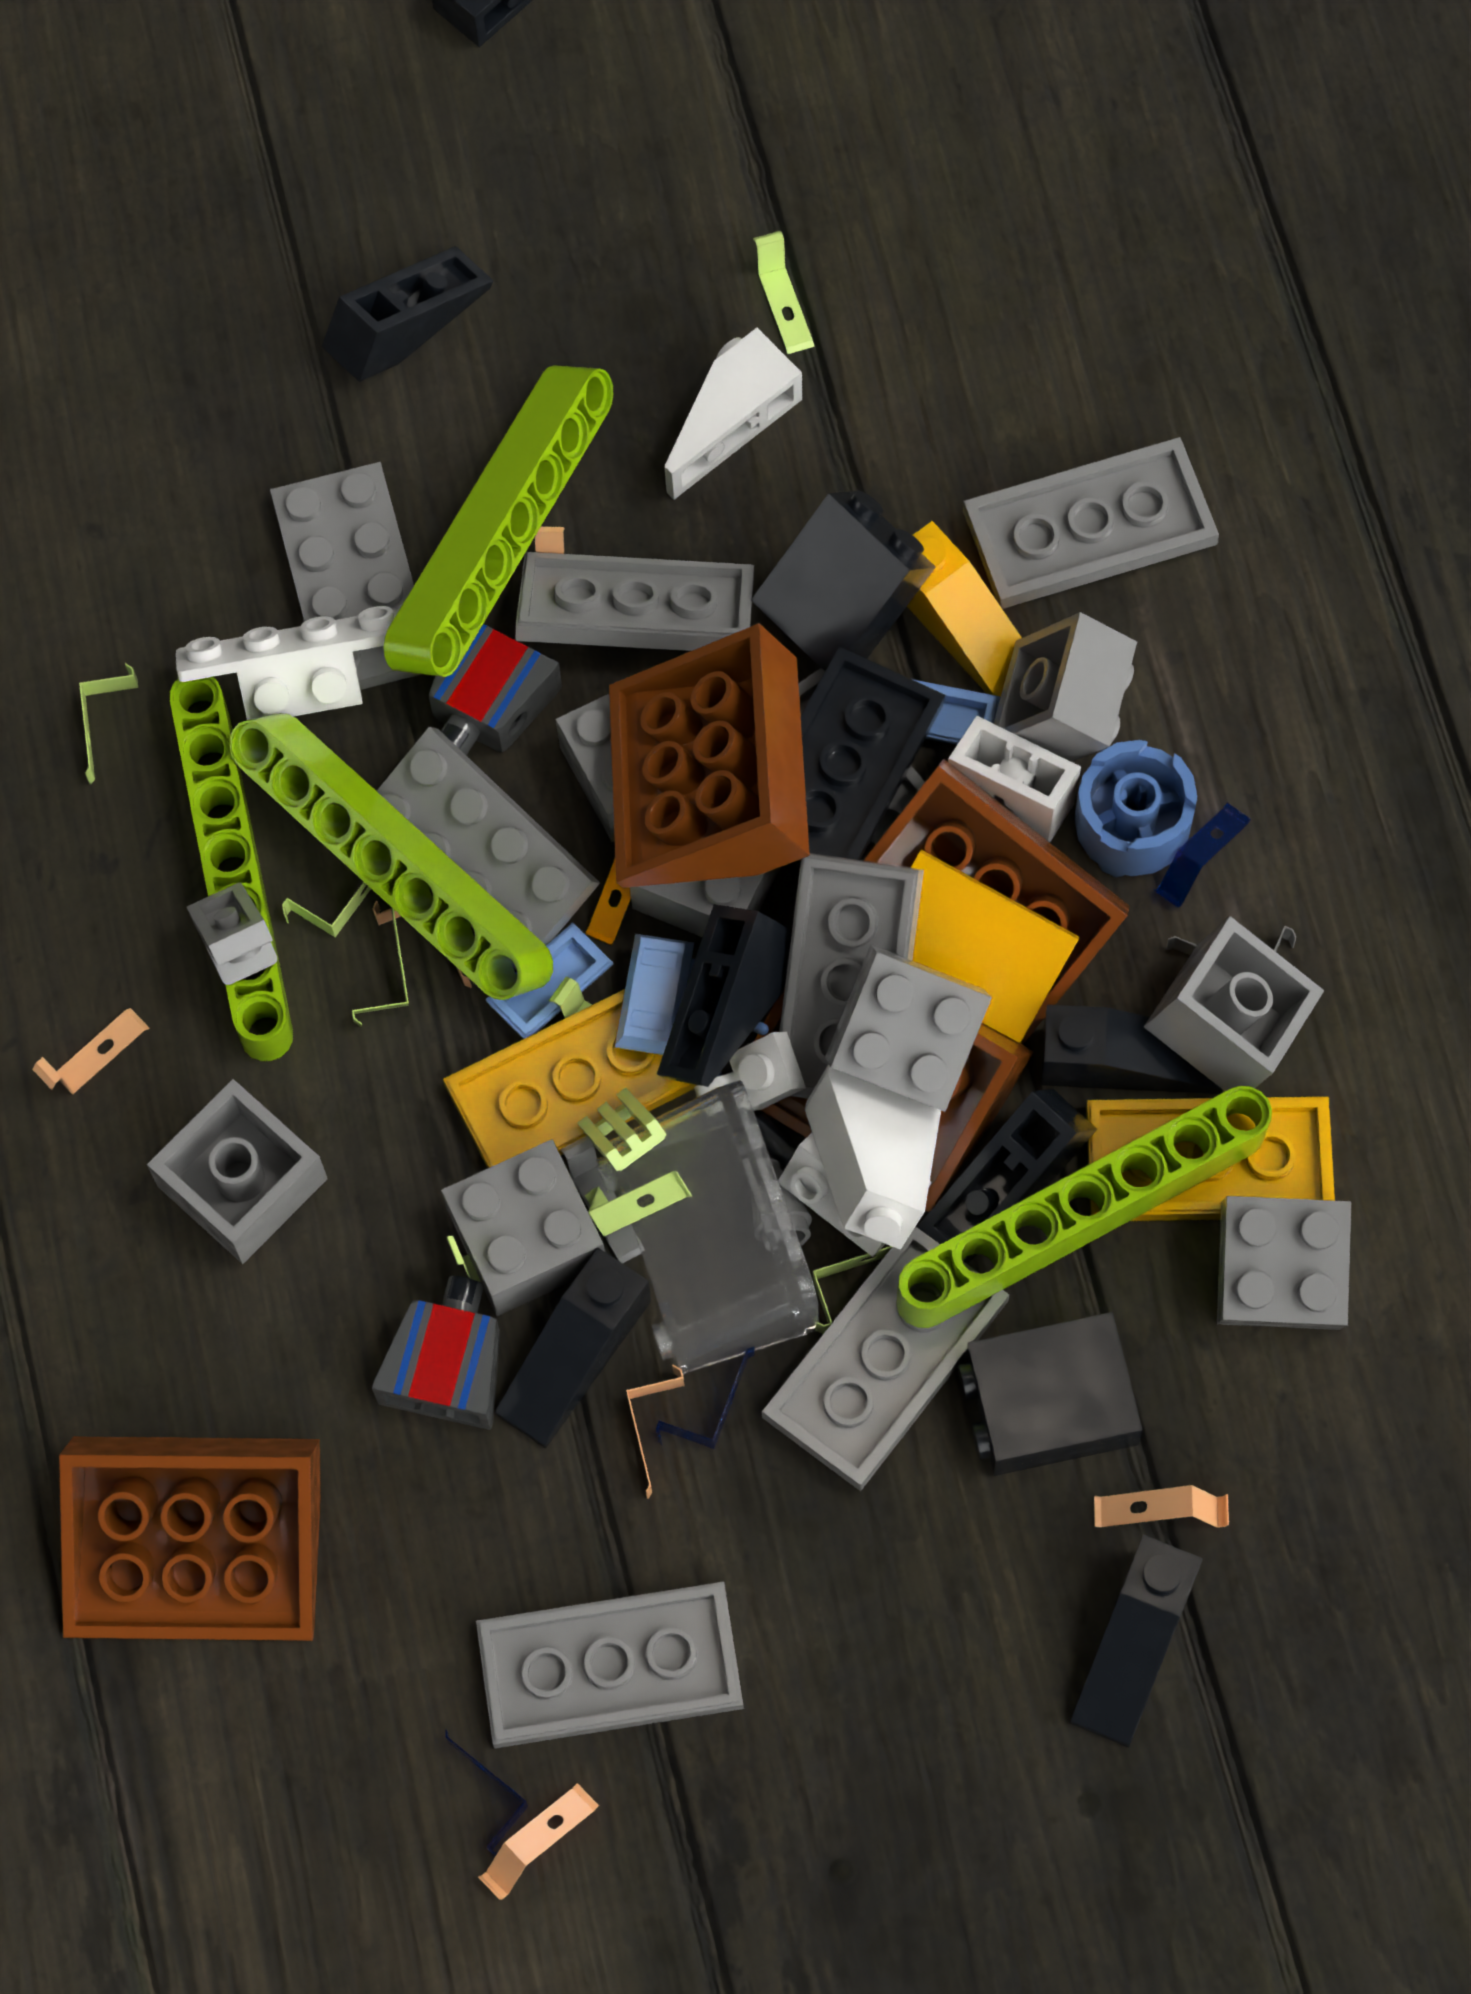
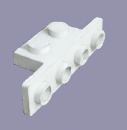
M376 606L363 610L358 616L338 620L327 616L315 617L303 622L299 627L277 630L273 627H259L246 632L243 637L221 641L215 637L198 638L189 642L186 647L176 650L178 679L180 682L237 672L247 720L279 713L299 716L363 704L353 651L384 646L387 630L400 608L392 610L387 606Z

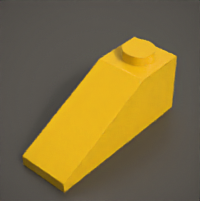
M931 521L912 536L922 544L924 548L922 554L936 568L907 607L986 694L1001 697L1015 642L1022 637L970 561L939 527Z

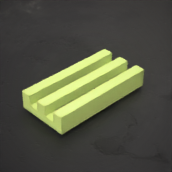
M627 1088L616 1094L622 1105L615 1110L607 1102L597 1108L603 1118L596 1124L587 1116L577 1123L584 1134L590 1138L594 1146L616 1171H622L663 1141L667 1135L654 1116ZM631 1116L647 1132L640 1139L625 1122ZM612 1130L629 1146L620 1154L605 1137Z

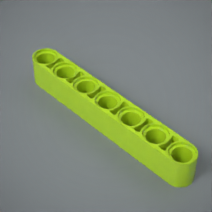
M553 365L542 373L389 626L383 648L387 665L392 670L447 677L458 668L610 410L613 400V384L610 375L605 370L600 368Z
M214 677L180 682L177 679L170 690V705L208 897L241 882L268 927L273 939L271 944L277 955V962L267 967L260 977L253 980L241 979L231 985H226L233 1024L244 1051L250 1057L259 1061H273L282 1057L289 1050L293 1042V1027L241 769L233 760L229 748V739L232 733L229 711L220 685ZM209 701L212 703L206 711L201 713L188 712L189 707L196 702ZM217 752L223 754L221 759L212 765L203 766L197 764L199 759L208 753ZM216 806H233L232 811L225 817H208L209 812ZM230 857L244 859L243 864L234 871L223 872L218 870L219 865ZM272 1018L277 1020L275 1028L269 1033L255 1035L249 1032L251 1026L259 1019Z
M279 713L238 723L232 730L229 748L232 758L238 767L485 994L493 999L506 1000L542 988L550 981L553 973V959L545 944L298 719L290 714ZM471 924H472V926H473V929H474V932H475V936L473 935V932H472V929H471ZM513 963L516 966L517 974L514 971Z
M1250 1086L1231 1088L912 1259L904 1266L899 1275L896 1306L900 1316L907 1323L918 1328H930L939 1325L1251 1156L1260 1149L1272 1119V1108L1268 1098L1261 1091ZM1235 1113L1244 1114L1254 1122L1256 1127L1248 1131L1238 1130L1228 1122L1226 1117ZM1183 1141L1193 1142L1202 1149L1204 1155L1196 1159H1188L1181 1156L1176 1151L1174 1145ZM1131 1169L1141 1170L1150 1177L1152 1183L1145 1187H1134L1123 1179L1122 1173ZM1079 1197L1088 1198L1098 1205L1100 1211L1094 1215L1083 1216L1076 1213L1070 1207L1069 1202ZM1024 1226H1035L1046 1234L1047 1239L1040 1244H1027L1017 1236L1016 1231ZM982 1254L993 1262L994 1268L986 1273H974L967 1269L962 1260L969 1255ZM921 1282L930 1283L940 1291L941 1296L929 1303L920 1302L910 1294L909 1289Z

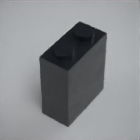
M861 491L828 493L751 599L824 671L828 668L839 647L867 659L936 568L922 554L924 551L922 544L910 533L901 529H895L882 516L883 508L874 498Z
M1113 1312L968 1343L967 1363L958 1364L959 1380L965 1401L976 1399L981 1422L972 1423L974 1443L979 1460L990 1458L994 1476L1139 1445L1143 1429Z

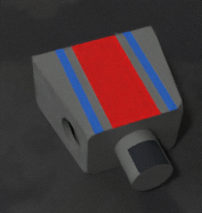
M483 624L453 674L447 677H435L429 693L433 717L445 724L441 732L466 756L476 741L497 752H504L562 688L559 662Z
M450 1276L441 1305L421 1300L412 1301L373 1383L372 1390L379 1405L491 1430L494 1418L500 1330L497 1319L477 1313L484 1289L482 1283L467 1277Z

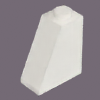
M828 1064L806 1102L805 1112L843 1228L901 1250L925 1212L941 1110L831 1068Z

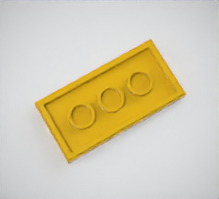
M625 989L443 1079L444 1085L487 1168L553 1139L560 1156L563 1155L562 1148L586 1136L577 1123L587 1116L596 1124L603 1118L597 1108L605 1102L614 1110L622 1105L616 1094L624 1088H627L648 1111H651L693 1090L697 1086L695 1084L665 1079L657 1075L663 1055L615 1048ZM631 1116L625 1122L627 1123L633 1120L634 1118Z
M1267 1097L1272 1108V1119L1260 1149L1251 1156L1131 1221L1220 1220L1221 1202L1226 1196L1335 1201L1329 1097ZM1212 1098L1087 1100L1086 1119L1097 1128L1087 1141L1088 1165ZM1235 1113L1226 1117L1228 1122L1238 1130L1248 1131L1256 1127L1254 1122L1244 1114ZM1183 1141L1174 1145L1176 1151L1185 1158L1196 1159L1204 1155L1202 1149L1193 1142ZM1131 1169L1122 1173L1123 1179L1134 1187H1145L1152 1183L1150 1177L1141 1170ZM1089 1199L1090 1215H1094L1100 1210L1098 1205Z

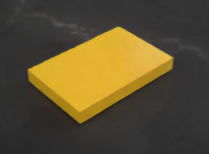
M920 850L911 868L924 869L912 961L983 988L992 999L982 1023L1021 1043L1078 942L1079 936L931 854Z

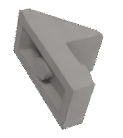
M241 882L186 907L224 984L231 985L277 962V955L271 944L273 939L268 927Z

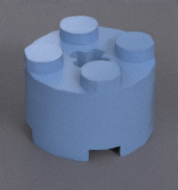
M1143 740L1118 742L1097 753L1092 759L1091 766L1083 774L1078 790L1074 817L1078 841L1090 859L1098 863L1101 871L1114 877L1152 874L1173 863L1182 855L1187 846L1198 798L1193 774L1181 757L1175 753L1172 757L1161 749L1148 747V742ZM1127 806H1135L1137 811L1131 810Z

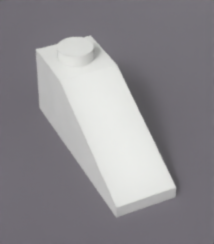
M755 328L742 339L736 337L726 343L719 351L664 466L666 491L673 500L802 400V372L758 328Z

